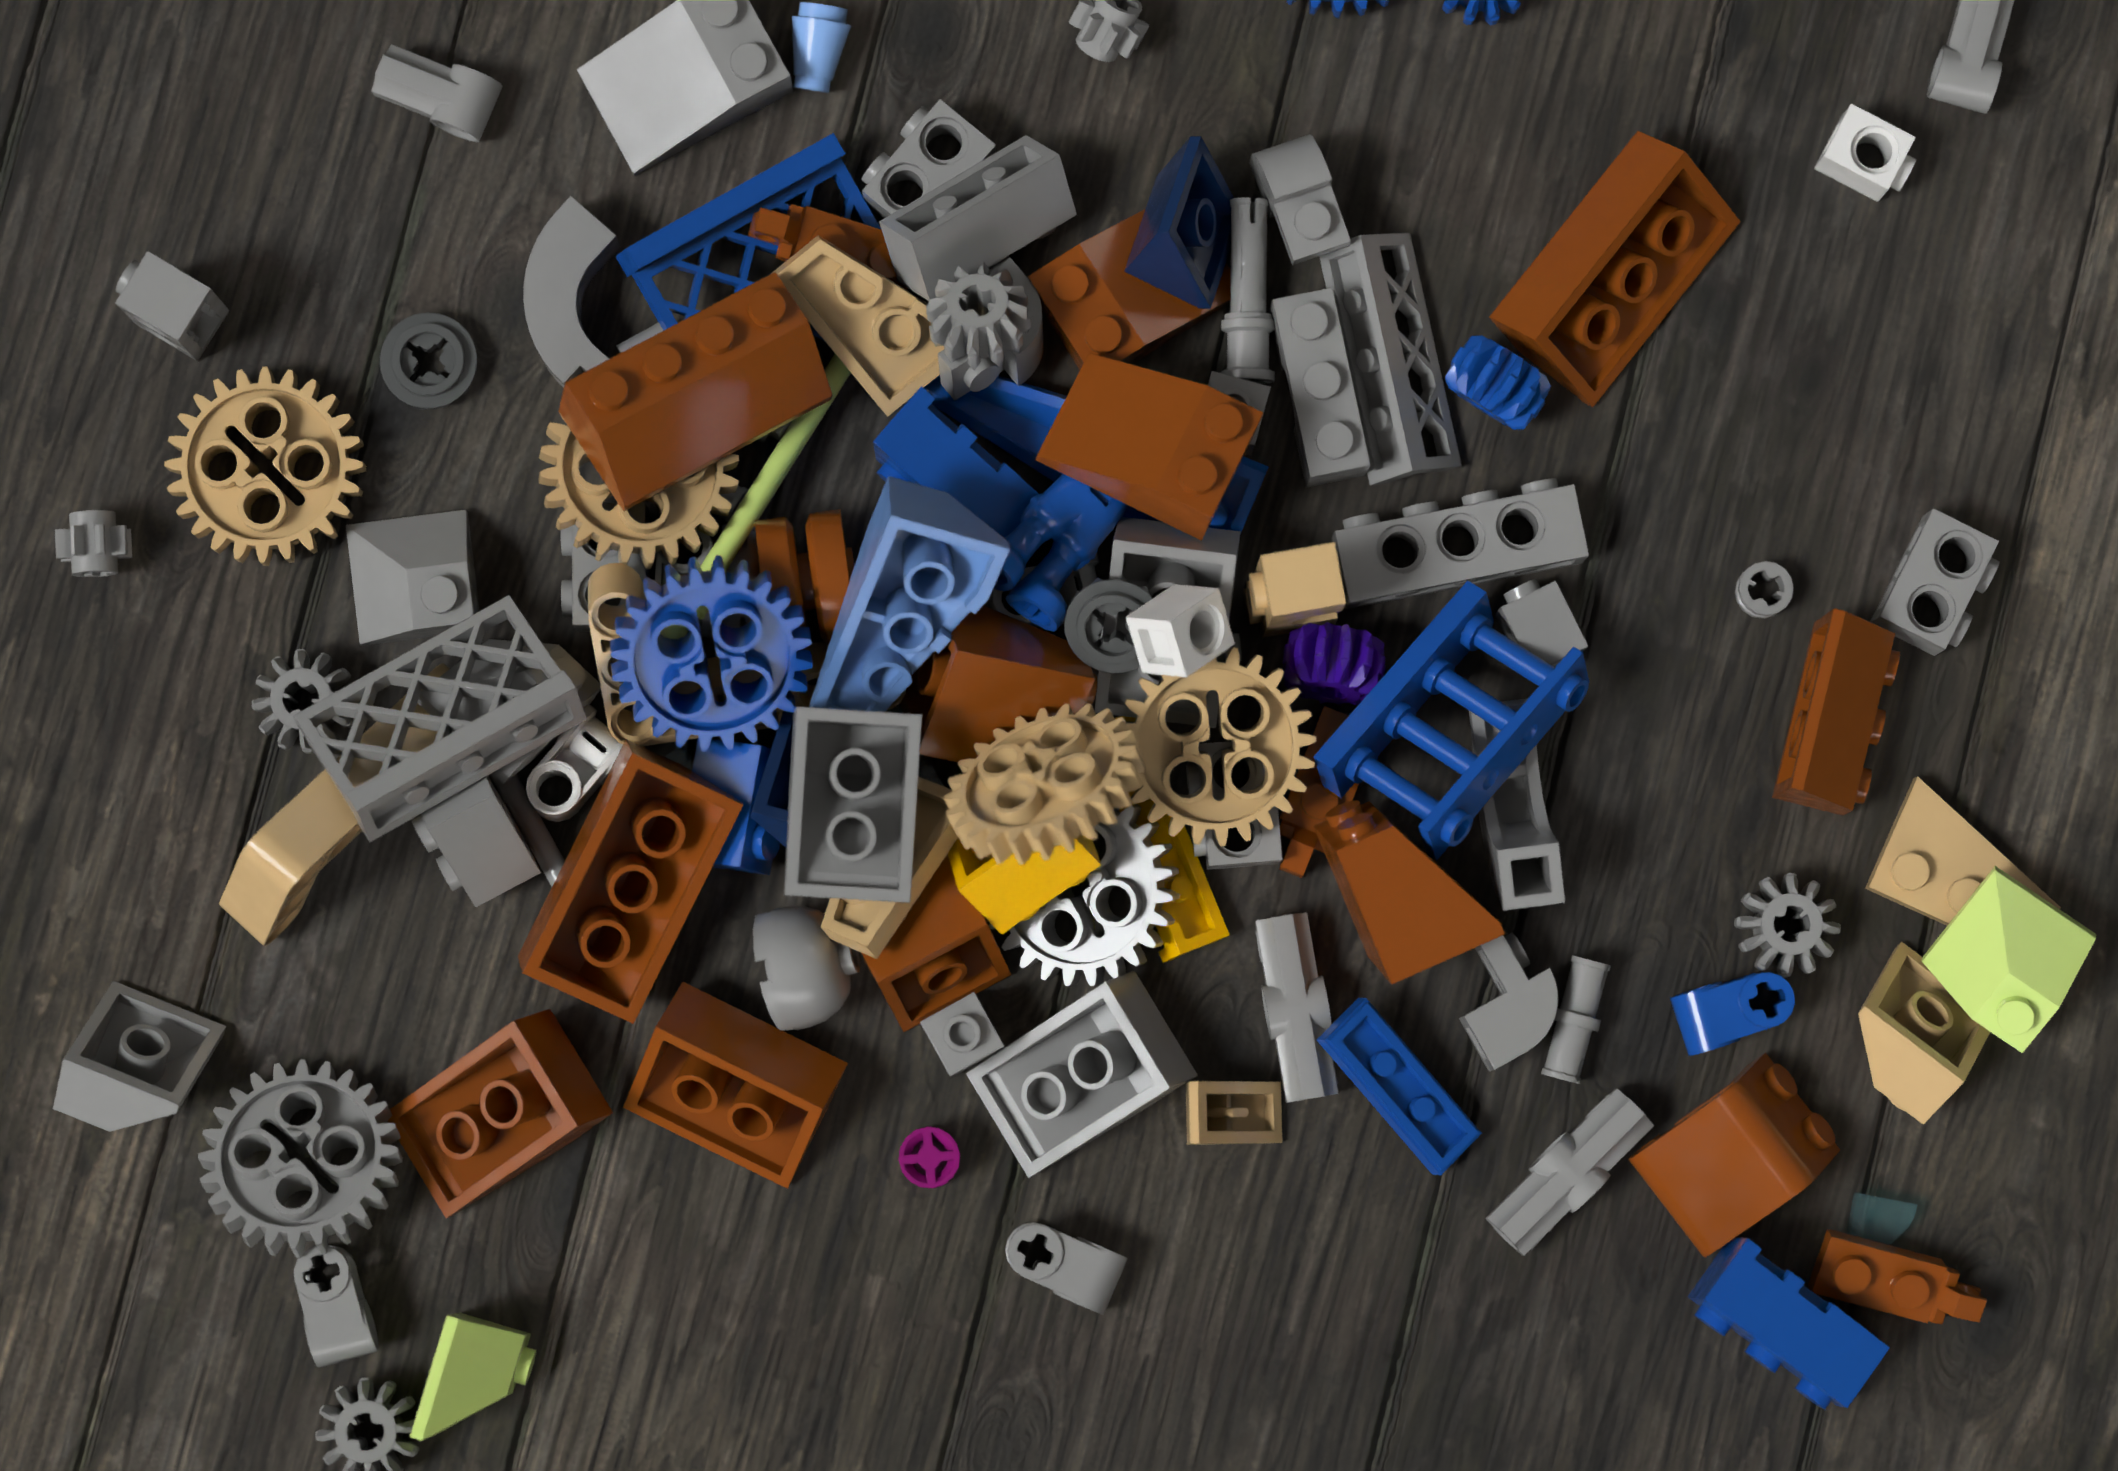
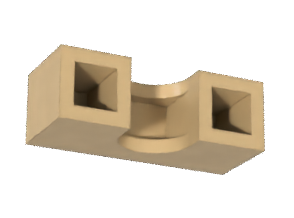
M1335 542L1261 555L1254 573H1249L1250 581H1246V588L1243 589L1249 625L1260 623L1262 638L1287 634L1292 630L1302 628V625L1308 623L1324 625L1328 621L1334 625L1338 619L1337 612L1342 611L1346 605Z

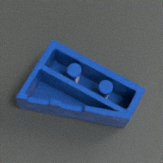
M921 386L873 441L876 460L882 464L877 474L885 482L888 476L947 492L1005 538L1021 524L1020 519L1023 511L1030 503L1031 498L1039 493L1006 463L1001 464L975 442L978 437L965 425L961 424L958 427L931 403L935 398Z
M1734 1238L1722 1247L1687 1296L1700 1306L1694 1316L1724 1337L1732 1329L1746 1339L1750 1344L1744 1352L1769 1371L1775 1373L1780 1365L1800 1379L1795 1389L1820 1408L1825 1410L1830 1402L1836 1406L1848 1408L1890 1347L1830 1302L1827 1303L1803 1285L1805 1282L1789 1270L1783 1271L1761 1255L1760 1251L1762 1249L1750 1239Z

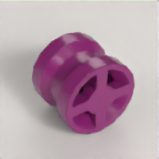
M924 1127L914 1130L905 1138L899 1151V1164L902 1173L910 1182L919 1187L933 1189L945 1185L955 1176L960 1164V1152L957 1143L949 1133L940 1128Z

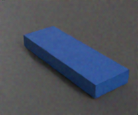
M1357 998L1317 1039L1318 1043L1432 1175L1441 1176L1482 1134L1367 998Z

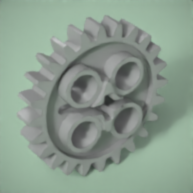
M1139 804L1131 805V807H1127L1122 812L1118 811L1119 808H1114L1113 812L1117 819L1115 824L1099 822L1094 826L1095 830L1101 833L1105 839L1106 853L1100 861L1101 866L1088 875L1087 879L1089 880L1090 887L1082 892L1083 895L1075 896L1071 887H1069L1042 906L1033 917L1019 922L1009 929L1011 934L1004 941L1002 949L1006 951L1022 946L1025 950L1020 960V967H1031L1039 960L1042 961L1041 979L1045 981L1053 979L1062 968L1065 986L1078 984L1082 971H1084L1089 985L1094 986L1103 983L1104 967L1112 978L1126 974L1123 958L1136 967L1144 965L1147 959L1140 946L1141 944L1150 948L1162 946L1164 942L1153 928L1155 925L1168 926L1174 924L1175 919L1161 908L1163 903L1180 899L1179 893L1164 888V880L1179 874V868L1161 865L1160 858L1166 855L1173 847L1171 843L1153 845L1150 839L1160 826L1158 822L1147 823L1142 826L1136 824L1142 808ZM1115 886H1120L1130 896L1131 909L1125 918L1116 916L1109 907V894ZM1062 910L1071 914L1077 925L1076 936L1070 943L1062 940L1055 929L1056 917ZM1095 919L1104 928L1105 932L1102 937H1099L1095 932ZM991 923L989 924L990 929H996Z
M305 1059L299 1060L295 1075L292 1076L286 1075L280 1063L274 1064L273 1081L265 1083L255 1072L250 1074L254 1090L247 1095L241 1090L232 1087L229 1091L236 1104L233 1110L222 1107H215L213 1110L222 1128L204 1129L202 1133L207 1144L214 1148L213 1150L198 1154V1159L203 1168L211 1171L202 1176L200 1182L206 1193H215L208 1200L215 1215L226 1213L222 1222L231 1234L243 1228L242 1238L246 1245L251 1248L265 1236V1246L272 1256H276L285 1241L289 1242L296 1258L302 1257L307 1241H314L321 1254H326L328 1251V1236L336 1234L345 1244H350L351 1235L348 1229L350 1224L355 1222L361 1227L370 1229L372 1224L366 1213L367 1208L371 1206L386 1210L389 1206L379 1188L398 1187L399 1184L395 1173L387 1168L388 1166L403 1162V1157L398 1147L390 1145L401 1137L395 1123H386L392 1116L385 1101L375 1103L378 1096L371 1083L357 1089L358 1080L354 1071L350 1069L336 1081L335 1071L328 1061H325L320 1067L317 1075L311 1074ZM306 1108L316 1110L314 1117L306 1124L299 1126L289 1124L292 1116L299 1110ZM268 1122L272 1123L284 1134L287 1141L301 1156L305 1158L311 1156L318 1172L325 1179L339 1187L338 1192L330 1194L318 1183L314 1175L300 1160L296 1158L290 1160L283 1144L276 1137L274 1138L270 1133L262 1129L263 1125ZM355 1148L358 1150L357 1155L351 1162L341 1166L330 1164L332 1157L341 1149ZM262 1150L271 1152L268 1160L260 1167L252 1169L244 1167L246 1159L254 1152ZM302 1190L312 1192L310 1200L302 1207L295 1209L285 1207L286 1201L295 1192Z

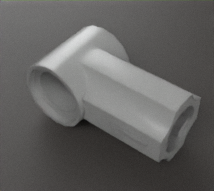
M2014 0L1958 1L1947 44L1942 46L1931 74L1927 98L1987 114L1994 99L2001 75L2002 62L1998 61L2012 13Z
M391 44L388 51L383 54L378 65L371 92L378 98L429 117L432 124L452 135L468 141L479 142L503 86L495 79L472 68L453 64L452 68H449Z

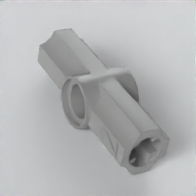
M1307 912L1255 921V935L1265 979V985L1261 986L1263 1006L1270 1039H1275L1285 1101L1288 1103L1338 1094V1080L1333 1059L1317 1041L1331 1026V1015L1323 976H1318Z
M1616 1088L1606 1095L1571 1133L1566 1131L1558 1137L1532 1163L1528 1169L1531 1173L1485 1218L1494 1230L1522 1256L1529 1250H1532L1568 1211L1574 1213L1586 1203L1609 1179L1611 1174L1608 1171L1654 1126L1646 1114L1619 1089Z

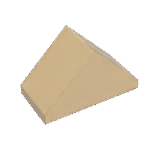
M1187 1082V1145L1282 1143L1281 1082Z

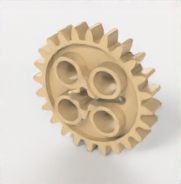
M262 367L258 383L253 384L242 369L237 370V388L229 390L218 378L215 379L213 382L217 394L216 399L211 402L197 393L193 396L195 403L201 410L197 418L183 413L178 415V419L189 429L187 436H169L168 442L182 451V457L165 461V467L169 471L182 475V479L173 482L167 487L168 492L172 496L188 497V500L176 510L177 514L182 519L199 515L191 533L200 539L215 531L211 549L218 554L233 542L234 559L240 563H244L251 549H256L259 562L263 566H269L273 549H279L282 556L289 563H293L295 560L294 545L302 543L313 554L317 553L318 549L314 535L321 531L335 539L338 534L330 522L333 516L336 515L345 519H352L353 517L351 511L342 503L344 496L359 497L363 494L360 487L349 481V475L360 474L366 471V465L363 462L349 458L350 453L364 446L363 441L360 437L343 436V433L355 421L349 413L331 417L340 401L334 394H331L317 402L320 385L316 380L311 379L301 390H297V375L293 370H287L280 384L275 383L273 373L268 367ZM265 410L278 411L281 416V423L277 432L266 438L255 437L252 432V423L257 414ZM230 427L238 429L265 458L269 460L274 458L272 462L274 467L305 497L303 505H295L265 474H258V467L228 438L227 430ZM223 452L234 453L237 459V466L232 476L221 481L211 480L208 468L213 457ZM309 452L321 454L324 465L319 476L308 481L296 479L294 467L298 458ZM270 494L277 496L280 508L276 517L268 523H254L250 514L254 501L262 495Z
M551 422L548 424L546 435L559 445L541 446L539 459L555 466L540 471L539 484L556 486L557 488L545 497V508L563 507L564 511L557 519V529L562 530L576 525L579 530L577 531L573 546L579 548L590 539L598 543L595 560L599 562L607 555L610 549L618 551L619 563L625 565L629 563L631 554L634 553L640 554L646 570L651 569L655 552L662 551L671 565L675 564L678 559V544L682 543L694 554L699 551L701 543L696 532L697 530L712 537L717 534L719 525L710 513L728 516L732 504L719 494L736 492L739 480L723 474V472L737 467L739 455L730 454L698 471L695 475L687 477L646 499L657 507L660 518L655 522L645 524L635 521L629 515L628 510L623 512L618 503L610 511L603 508L602 504L612 496V493L605 483L601 485L590 484L581 476L579 468L591 461L568 425Z
M1232 646L1224 662L1217 661V658H1214L1188 677L1161 675L1163 680L1157 685L1141 677L1138 682L1147 694L1145 700L1142 702L1126 698L1124 704L1137 714L1135 722H1126V724L1136 737L1143 753L1141 759L1145 765V771L1138 774L1142 787L1134 792L1131 800L1134 804L1150 798L1152 799L1154 804L1147 817L1151 823L1159 820L1166 813L1171 816L1169 835L1175 837L1184 825L1187 824L1192 826L1191 834L1194 844L1199 845L1204 838L1206 830L1210 829L1214 830L1218 844L1225 846L1228 838V829L1236 827L1243 839L1249 841L1251 840L1250 822L1257 819L1264 827L1271 830L1274 826L1268 812L1275 806L1289 814L1293 811L1290 803L1283 796L1287 789L1297 792L1306 791L1307 787L1294 775L1296 769L1314 768L1315 762L1299 753L1300 747L1316 742V736L1299 732L1297 725L1305 722L1312 715L1309 710L1300 709L1292 711L1289 705L1301 693L1297 687L1288 688L1282 692L1276 688L1282 679L1284 671L1277 668L1265 677L1259 674L1262 667V656L1256 654L1244 667L1239 665L1238 648ZM1210 690H1215L1218 694L1219 732L1224 739L1232 740L1231 749H1225L1221 752V766L1224 779V797L1221 800L1213 798L1211 757L1206 751H1199L1198 749L1199 742L1209 740L1210 736L1206 694ZM1242 695L1256 698L1261 708L1258 722L1248 729L1233 727L1227 717L1231 701ZM1181 699L1194 702L1200 713L1199 722L1196 727L1190 732L1183 734L1171 731L1165 721L1168 707ZM1254 757L1259 759L1264 765V780L1261 785L1253 790H1240L1232 782V769L1240 759ZM1185 761L1200 765L1204 774L1201 787L1189 795L1178 794L1173 791L1169 782L1170 773L1173 768Z
M1069 703L1059 709L1056 716L1049 717L1044 707L1039 709L1035 721L1027 723L1023 717H1016L1014 722L1015 729L1010 732L995 728L993 735L996 741L992 744H974L973 747L978 757L976 759H963L958 762L963 774L948 779L953 792L944 796V800L949 808L946 811V815L956 835L959 836L966 850L973 847L978 858L982 859L992 853L996 863L1002 864L1014 853L1019 865L1026 863L1033 852L1039 851L1043 860L1046 861L1050 859L1056 846L1062 844L1065 850L1072 852L1075 849V838L1083 835L1088 839H1096L1097 832L1094 826L1099 822L1105 824H1115L1117 822L1113 812L1114 808L1131 807L1133 802L1128 792L1142 787L1138 774L1145 771V765L1141 759L1143 753L1133 731L1129 730L1123 717L1114 719L1111 710L1108 708L1095 714L1092 705L1086 704L1074 715Z

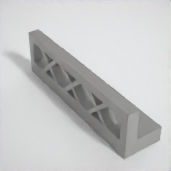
M1410 233L1358 235L1351 238L1350 246L1319 256L1326 289L1333 288L1370 461V467L1367 471L1369 484H1388L1418 473L1450 471L1462 467ZM1380 250H1392L1397 272L1395 280L1385 271ZM1397 309L1407 318L1410 331L1408 338L1398 330L1395 318ZM1410 368L1420 376L1423 389L1420 397L1411 389L1408 377ZM1423 426L1433 435L1437 457H1426L1421 435Z

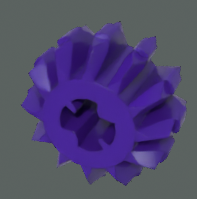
M1327 621L1324 625L1313 623L1302 625V628L1290 631L1288 644L1284 647L1282 660L1284 686L1287 688L1297 687L1301 691L1299 696L1302 699H1315L1320 704L1326 702L1335 703L1340 707L1344 703L1359 705L1385 674L1384 642L1372 636L1367 630H1356L1350 628L1348 624L1339 626Z

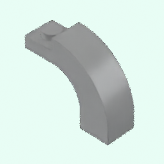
M572 196L554 213L536 239L527 263L523 285L524 310L530 335L547 369L563 388L565 382L609 360L585 335L581 320V307L589 283L620 248L616 235Z
M1528 698L1503 701L1502 703L1517 712ZM1469 711L1473 753L1479 756L1500 730ZM1536 745L1478 812L1491 880L1503 910L1565 903L1559 842L1551 831L1545 809Z

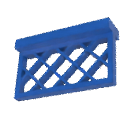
M834 133L632 244L615 256L627 278L631 275L634 278L663 331L677 324L672 312L683 315V320L700 312V310L695 308L703 277L734 286V293L755 283L747 280L754 250L758 249L776 255L778 246L734 231L750 223L753 213L758 212L760 208L787 214L788 208L791 205L786 204V202L802 193L800 206L810 207L814 187L833 177L845 198L841 217L850 220L851 213L853 212L859 223L881 229L841 159L845 152ZM724 239L746 246L738 277L706 268L711 246L714 242ZM700 251L697 265L682 261ZM668 268L694 274L687 305L683 306L664 300L652 277Z

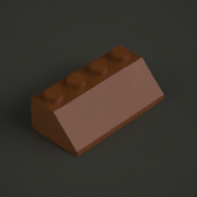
M1637 131L1489 318L1520 353L1585 404L1594 407L1741 221L1685 151Z
M774 272L565 382L558 411L624 512L830 401L833 395L809 322L777 273Z
M626 739L518 954L522 973L634 1024L744 804L683 765Z

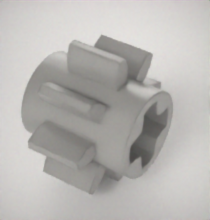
M1080 0L1069 20V24L1080 29L1076 37V43L1079 48L1090 57L1104 62L1116 60L1118 54L1126 59L1129 58L1133 50L1138 48L1149 28V24L1137 19L1142 11V5L1139 0Z
M86 510L72 512L69 514L70 529H55L56 559H61V562H71L72 576L103 577L118 574V559L132 558L131 529H127V525L116 526V513L114 511Z

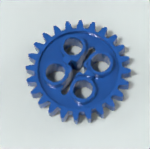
M716 555L711 571H702L697 559L691 557L688 565L689 574L680 576L676 569L668 564L665 566L666 584L661 586L654 580L646 577L643 580L647 599L644 600L628 595L626 598L627 612L631 617H616L615 633L622 638L610 640L611 657L618 659V661L611 664L613 681L624 682L619 686V696L622 703L636 701L633 706V717L637 723L654 716L652 730L653 736L656 738L664 734L671 727L675 729L677 747L681 748L690 735H696L699 737L701 751L707 752L712 737L720 736L727 750H732L734 733L742 731L747 739L754 743L757 742L756 724L759 722L774 730L779 728L776 708L794 713L796 708L795 697L790 691L806 692L808 688L806 675L801 671L813 667L811 651L804 649L812 644L810 629L800 626L805 621L801 605L787 607L791 601L790 590L787 586L770 592L772 581L769 571H763L752 581L749 579L748 564L745 560H742L736 566L733 573H729L724 570L722 556ZM700 606H706L710 614L714 643L719 657L721 678L726 694V699L722 702L716 701L713 695L707 655L703 649L702 631L696 611ZM734 613H742L751 618L746 625L739 628H731L722 623L724 618ZM670 625H682L690 630L684 637L678 639H669L660 633L665 627ZM745 669H753L762 674L758 680L751 683H741L733 678L738 672ZM682 681H693L701 686L696 692L691 694H680L672 689L677 683Z

